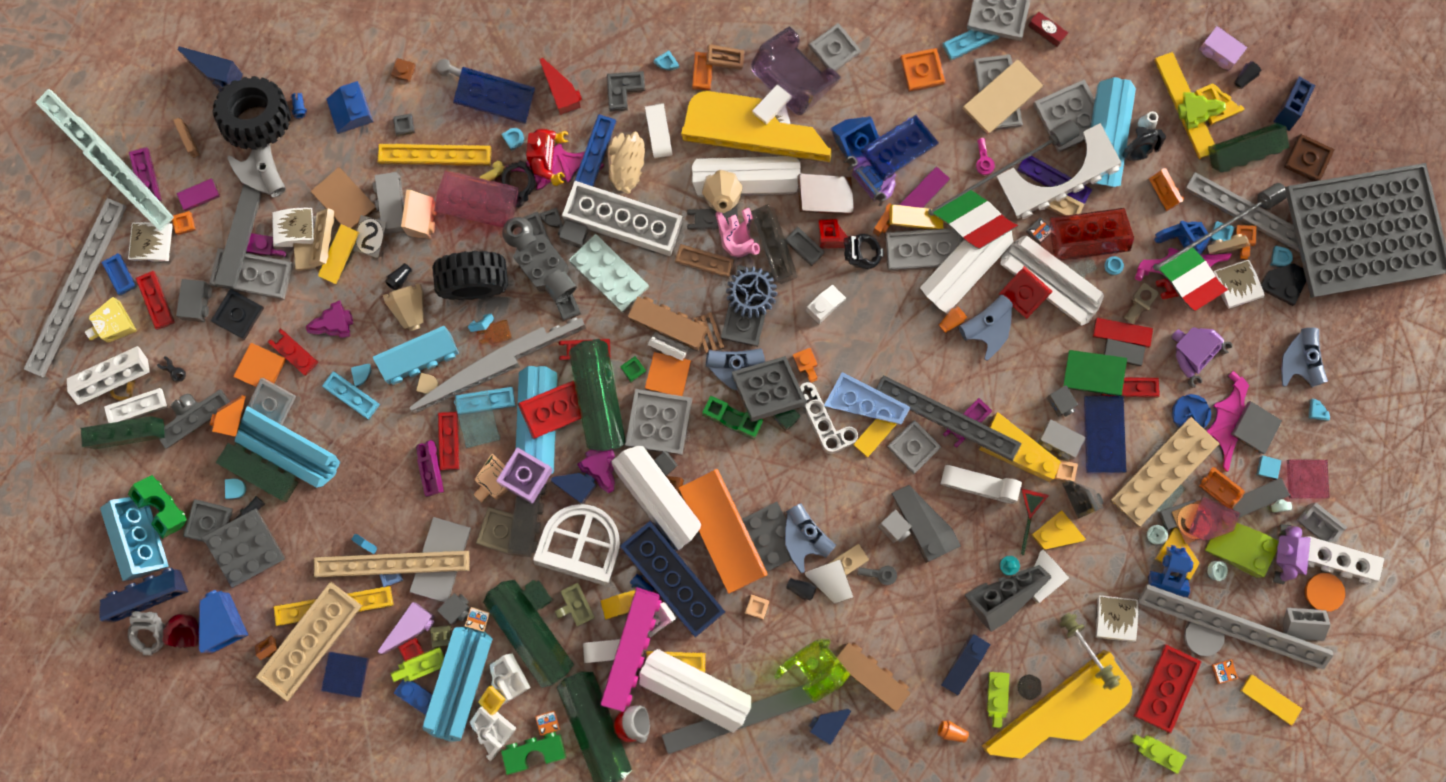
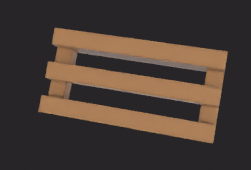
M708 44L706 64L742 70L744 50ZM712 51L722 52V53H728V54H734V55H740V58H739V57L729 56V55H724V54H723V55H721V54H715V53H712Z
M181 118L174 119L173 121L187 152L193 158L200 156L186 123Z
M712 312L701 315L698 318H693L694 321L695 319L705 323V327H707V335L712 348L708 349L704 338L702 344L706 355L708 350L718 351L724 349ZM708 318L710 319L711 325L713 327L715 336L719 344V346L717 347L715 346L713 337L711 335L709 326L706 321V319Z

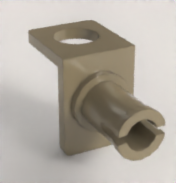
M1143 283L1131 299L1133 306L1123 318L1134 324L1143 310L1149 311L1151 309L1150 306L1159 295V292ZM1143 290L1151 292L1150 300L1144 301L1141 299L1140 294Z

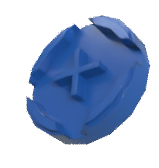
M1189 394L1182 396L1174 403L1171 415L1173 422L1178 428L1189 417H1192L1202 428H1205L1211 420V409L1204 398L1199 395Z

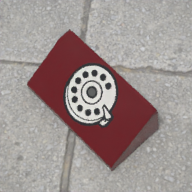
M1038 12L1028 24V27L1056 47L1061 44L1069 33L1041 12Z

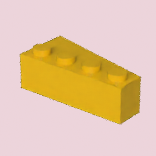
M997 412L993 416L989 427L1022 443L1013 462L982 446L978 450L1048 482L1053 480L1061 461Z

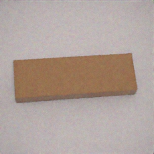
M680 244L675 263L729 279L734 259Z

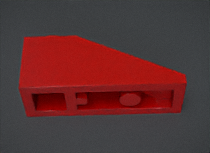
M540 58L543 72L559 114L562 115L581 108L579 101H582L579 90L575 91L570 81L544 58Z

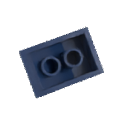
M178 46L177 50L211 82L218 91L222 92V88L226 85L229 86L234 80H241L243 73L232 60Z

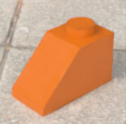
M239 396L219 408L216 415L212 414L210 425L213 426L212 432L236 437L246 396Z

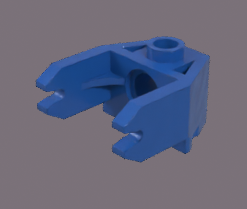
M1180 221V224L1156 233L1154 241L1162 243L1177 237L1185 248L1208 234L1202 222ZM1211 237L1193 248L1201 255Z

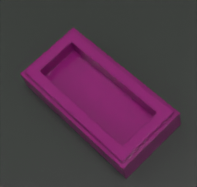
M212 178L176 193L184 211L220 197Z

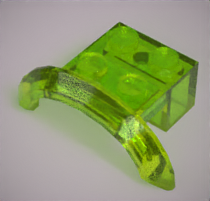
M818 638L786 660L777 669L775 679L777 680L783 676L793 665L797 664L809 679L802 688L812 701L816 703L839 689L848 679L850 673L828 648L831 640Z

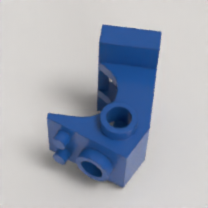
M1175 545L1166 547L1167 555H1164L1162 566L1165 568L1162 573L1150 571L1148 575L1149 585L1188 598L1190 594L1189 579L1185 578L1188 572L1192 571L1193 561H1191L1190 556L1185 551L1186 548L1181 547L1179 549ZM1172 571L1179 573V575L1176 577L1170 575V573Z

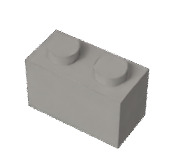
M1049 420L1037 443L1041 444L1049 452L1053 450L1059 453L1058 456L1068 461L1069 459L1073 460L1076 458L1086 437L1053 420Z
M896 510L878 525L880 530L893 543L897 540L899 542L903 541L910 534L908 530L912 527Z

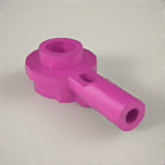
M980 138L977 140L980 159L976 163V169L982 175H989L993 172L995 163L987 156L985 138Z

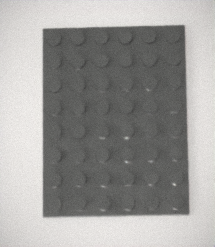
M1426 163L1285 187L1310 298L1446 274V242Z

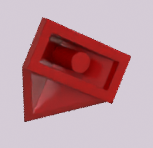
M837 219L819 220V247L821 249L845 248L844 238L848 236L838 224Z

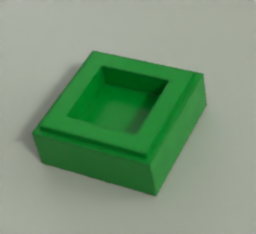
M636 356L620 366L631 383L646 373L645 368Z

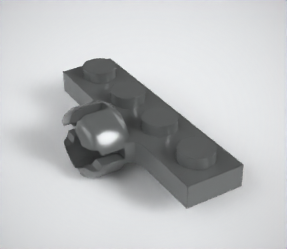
M222 389L199 403L195 401L191 394H184L179 397L180 400L172 402L171 408L175 412L176 418L155 432L166 449L211 420L212 414L216 415L219 408L230 402Z

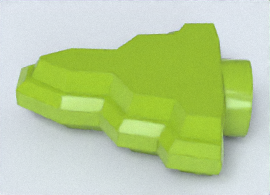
M1184 92L1183 104L1178 105L1179 119H1185L1187 129L1197 128L1198 124L1206 122L1209 117L1217 116L1226 110L1225 102L1216 99L1207 100L1204 96H1196L1194 92Z

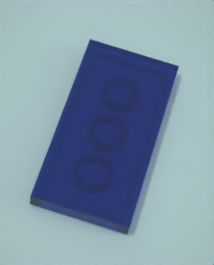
M462 67L453 103L526 124L535 87Z
M914 115L863 147L860 152L881 178L885 180L936 147L939 142L919 117Z
M1085 396L1086 473H1126L1124 396Z

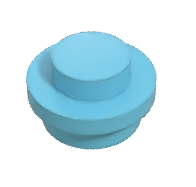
M1112 256L1105 261L1104 268L1108 274L1118 275L1122 272L1124 264L1119 257Z

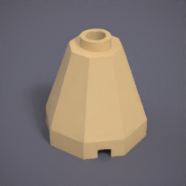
M718 170L715 174L706 176L702 194L711 208L717 212L726 213L738 204L743 188L735 173Z
M416 284V288L408 286L390 292L389 295H383L386 305L404 329L409 328V331L421 328L420 324L424 323V291L421 284Z

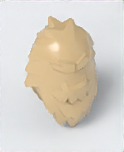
M636 131L631 135L627 134L626 137H624L623 133H620L617 137H613L608 147L609 181L617 190L628 194L639 182V176L642 174L640 170L644 164V141Z

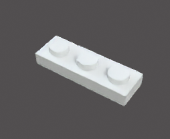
M159 388L105 406L104 409L109 425L113 426L167 408L163 390Z

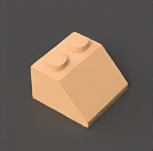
M407 190L401 224L405 233L409 237L431 239V233L435 231L433 219L434 215H437L438 204H436L432 197Z

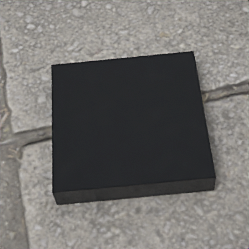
M230 289L212 317L211 322L245 340L264 307Z

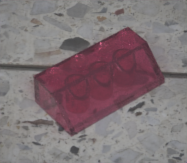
M446 170L437 192L434 211L503 228L509 219L514 218L519 187Z

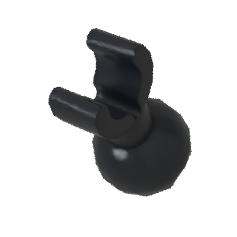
M164 356L168 366L157 364L158 368L168 371L173 381L182 382L186 377L185 370L181 367H174L172 360Z

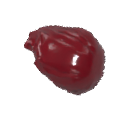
M176 614L171 617L163 630L162 641H164L166 646H173L175 648L197 646L199 642V624L196 618L189 614Z

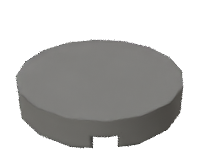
M1190 622L1184 630L1185 644L1196 655H1214L1221 650L1224 644L1225 635L1223 633Z

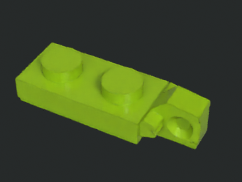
M440 646L399 664V669L390 673L393 682L402 678L405 682L408 680L412 681L440 669L444 661Z
M988 673L987 712L988 717H992V727L1002 728V719L1007 718L1009 673Z
M1133 734L1130 742L1139 746L1138 751L1143 756L1176 774L1179 773L1187 757L1151 736L1145 735L1143 739Z

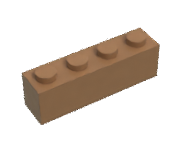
M637 296L628 315L630 321L699 351L708 331L705 323L697 319L695 321L687 319L688 316L681 312H677V314L671 312L670 307L664 304L658 306L648 297L643 296L642 299Z
M854 642L852 644L847 643L833 662L893 711L897 712L911 694L908 691L909 686L901 680L898 682L892 678L894 674L885 667L883 669L876 665L878 661L872 656L868 655L866 657L861 653L863 649Z

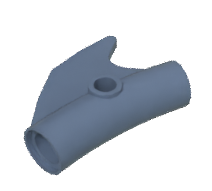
M1000 295L981 313L959 325V331L965 341L981 340L987 344L984 358L986 361L1002 347L1009 337L1013 304L1004 295Z
M1302 328L1301 332L1284 352L1281 366L1283 387L1288 385L1291 377L1295 374L1302 376L1311 387L1328 382L1321 357L1318 328Z
M762 348L734 352L708 350L706 357V367L733 390H737L732 378L733 371L765 362ZM735 359L738 361L737 366L733 365Z
M800 503L786 511L785 547L799 572L804 573V557L807 554L820 555L826 558L835 548L836 544L819 529Z

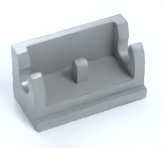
M1316 502L1309 504L1297 519L1301 525L1320 540L1330 543L1336 542L1347 528V526Z

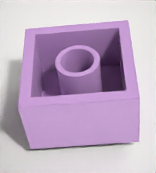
M517 447L498 477L497 483L533 504L553 470L549 465Z

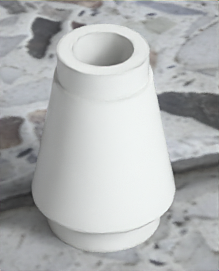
M1152 111L1142 116L1138 121V127L1155 129L1158 114Z

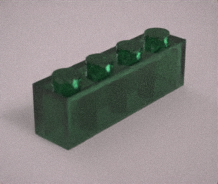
M1275 123L1208 146L1211 167L1219 172H1228L1233 167L1245 166L1250 161L1262 160L1270 154H1279L1284 149L1289 148L1286 126Z
M152 416L81 428L82 447L90 449H101L165 438L164 419Z
M227 443L216 461L217 464L276 498L288 502L299 483L294 480L295 476L287 471L284 473L278 471L279 466L270 461L267 464L262 462L261 459L263 457L254 452L251 455L246 453V448L238 443H235V445Z

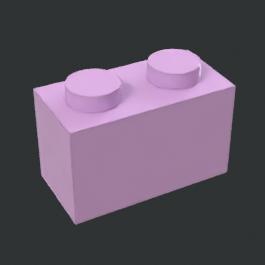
M1216 26L1199 50L1205 57L1213 59L1221 68L1229 71L1247 47Z

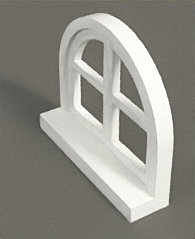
M585 504L565 507L555 513L547 522L533 559L534 565L609 587L620 548L618 529L611 517L597 507ZM577 515L586 516L580 535L557 528L567 518ZM593 518L601 522L606 528L610 544L587 537ZM554 532L578 539L572 559L547 552ZM585 541L609 548L603 568L579 561Z

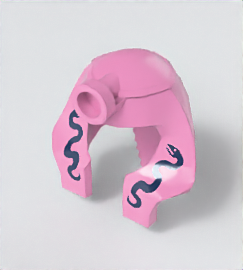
M749 208L742 210L745 221L740 225L736 215L728 218V224L723 214L716 212L722 247L730 256L744 257L750 253L755 255L760 252L759 245L754 243V239L750 237V226L754 217Z

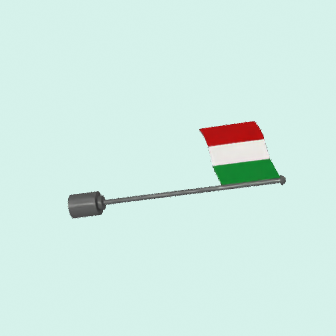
M1071 119L1050 131L1049 141L936 208L929 209L928 214L930 216L935 215L949 224L972 246L978 249L983 248L1015 229L1018 225L1005 218L989 201L972 190L1051 143L1054 146H1063L1080 135L1078 127Z
M1275 183L1260 192L1257 196V204L1163 262L1154 264L1153 269L1160 271L1169 280L1182 301L1191 310L1196 311L1228 289L1217 279L1207 262L1193 247L1259 206L1268 210L1287 198L1285 186L1281 183Z

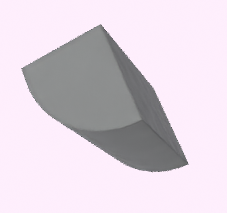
M1286 609L1284 616L1285 634L1303 640H1325L1331 626L1326 610Z

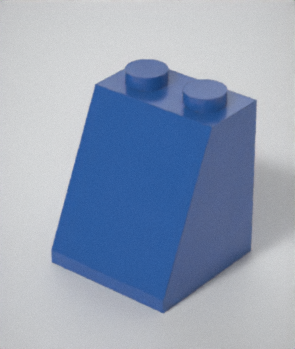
M214 590L205 594L206 598L200 600L199 650L201 653H214L249 636L230 593Z

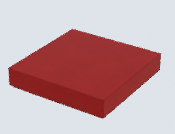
M1024 266L1000 291L999 295L1007 297L1012 302L1013 308L1027 319L1053 291Z

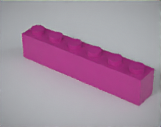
M636 587L601 699V705L623 712L625 706H630L632 695H629L631 687L635 688L638 676H635L637 668L641 669L644 657H641L643 649L647 650L650 638H647L649 630L653 631L656 622L653 616L655 611L659 612L662 600H659V594Z

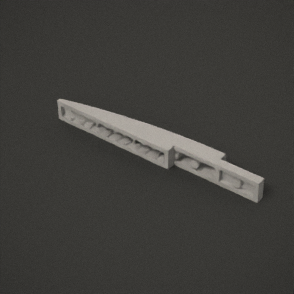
M573 318L562 327L559 325L549 330V333H546L544 327H541L497 349L436 387L413 404L410 410L414 414L520 367L517 359L586 329L582 318Z

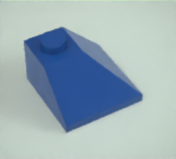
M870 116L846 119L830 128L836 144L846 159L849 156L855 158L871 156L883 148L873 119Z

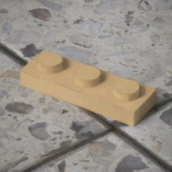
M329 208L317 212L313 234L314 240L309 259V265L313 267L326 264L328 259V248L334 223V211Z

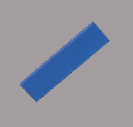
M598 114L575 181L594 187L616 124V119Z

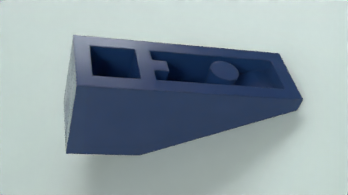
M1299 76L1273 122L1279 127L1290 131L1302 116L1315 85Z
M970 634L941 686L959 695L991 644L975 634Z

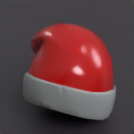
M639 705L631 706L617 715L614 721L615 733L621 740L628 743L634 741L644 743L647 741L650 721L645 707Z

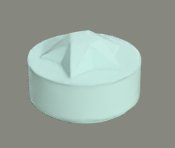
M1281 499L1271 505L1272 512L1276 513L1289 511L1292 509L1291 502Z
M1154 525L1148 529L1147 538L1154 545H1162L1168 539V532L1164 527Z
M1221 561L1211 562L1207 570L1208 576L1212 580H1224L1228 573L1227 565Z

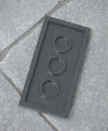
M738 265L737 271L740 270L744 274L745 266ZM768 272L769 276L767 279L774 278L775 273ZM753 279L744 280L740 285H748L752 283ZM759 281L758 289L763 291V294L768 295L766 287ZM755 285L748 294L749 299L750 296H752V294L755 293ZM736 290L737 298L744 304L745 296ZM754 300L750 306H757L764 302V300ZM728 305L721 339L758 347L765 315L759 311L758 318H756L755 313H752V318H748V313L745 312L744 317H742V310L735 313L734 309L736 306L730 307Z

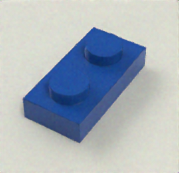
M403 679L394 692L395 695L425 715L427 714L433 696L429 691L414 681L408 680L405 682Z

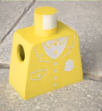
M112 297L89 316L93 327L86 330L85 334L91 341L100 336L102 340L112 342L135 333L137 330L121 302Z

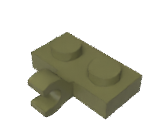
M579 583L561 590L567 605L555 611L558 619L571 613L577 627L595 619Z

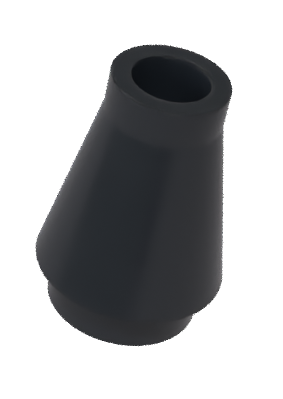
M1253 61L1245 63L1234 84L1239 89H1243L1247 84L1260 76L1262 69Z
M403 263L402 266L386 276L385 283L394 291L401 289L412 269Z
M790 578L786 589L792 591L804 601H811L817 587L813 586V583Z

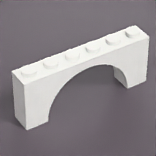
M1101 123L1083 132L1087 147L1086 159L1078 174L1068 182L1054 187L1036 186L1024 180L1014 168L997 176L1018 219L1021 217L1025 219L1033 214L1032 211L1038 208L1043 210L1049 207V203L1054 200L1058 202L1067 197L1066 194L1072 191L1074 193L1081 191L1085 188L1084 185L1100 181L1102 179L1101 176L1107 173L1112 175L1119 171L1121 161Z

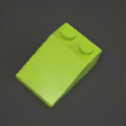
M1221 516L1216 526L1218 531L1212 534L1204 551L1255 578L1265 577L1278 550L1279 541L1260 531Z

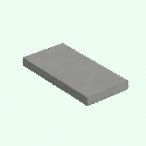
M1011 54L974 59L978 93L1012 65ZM1020 108L995 130L1022 127Z
M953 228L886 232L888 270L937 268L962 242V237Z
M218 248L209 282L211 286H215L225 249ZM245 253L236 288L232 290L284 300L293 263Z
M433 517L422 553L464 551L471 528ZM458 571L415 573L410 592L446 602L450 598Z

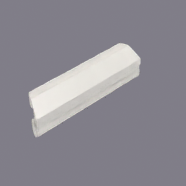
M789 156L696 159L692 165V182L697 195L704 197L702 188L706 176L713 175L718 170H724L736 174L743 188L741 196L794 194L798 189L797 175L801 174L800 161L796 157Z
M1012 230L981 249L963 240L920 286V289L938 308L948 314L1013 243Z
M1022 236L1013 242L1002 255L1000 265L1014 275L1025 266L1053 291L1047 297V300L1081 326L1089 323L1094 314L1099 310L1104 297L1103 293L1028 236Z
M636 446L622 451L618 457L612 460L614 471L674 550H680L698 532L701 527L700 521L644 447Z
M656 649L647 657L640 671L639 685L733 733L743 725L751 709V696L659 649Z

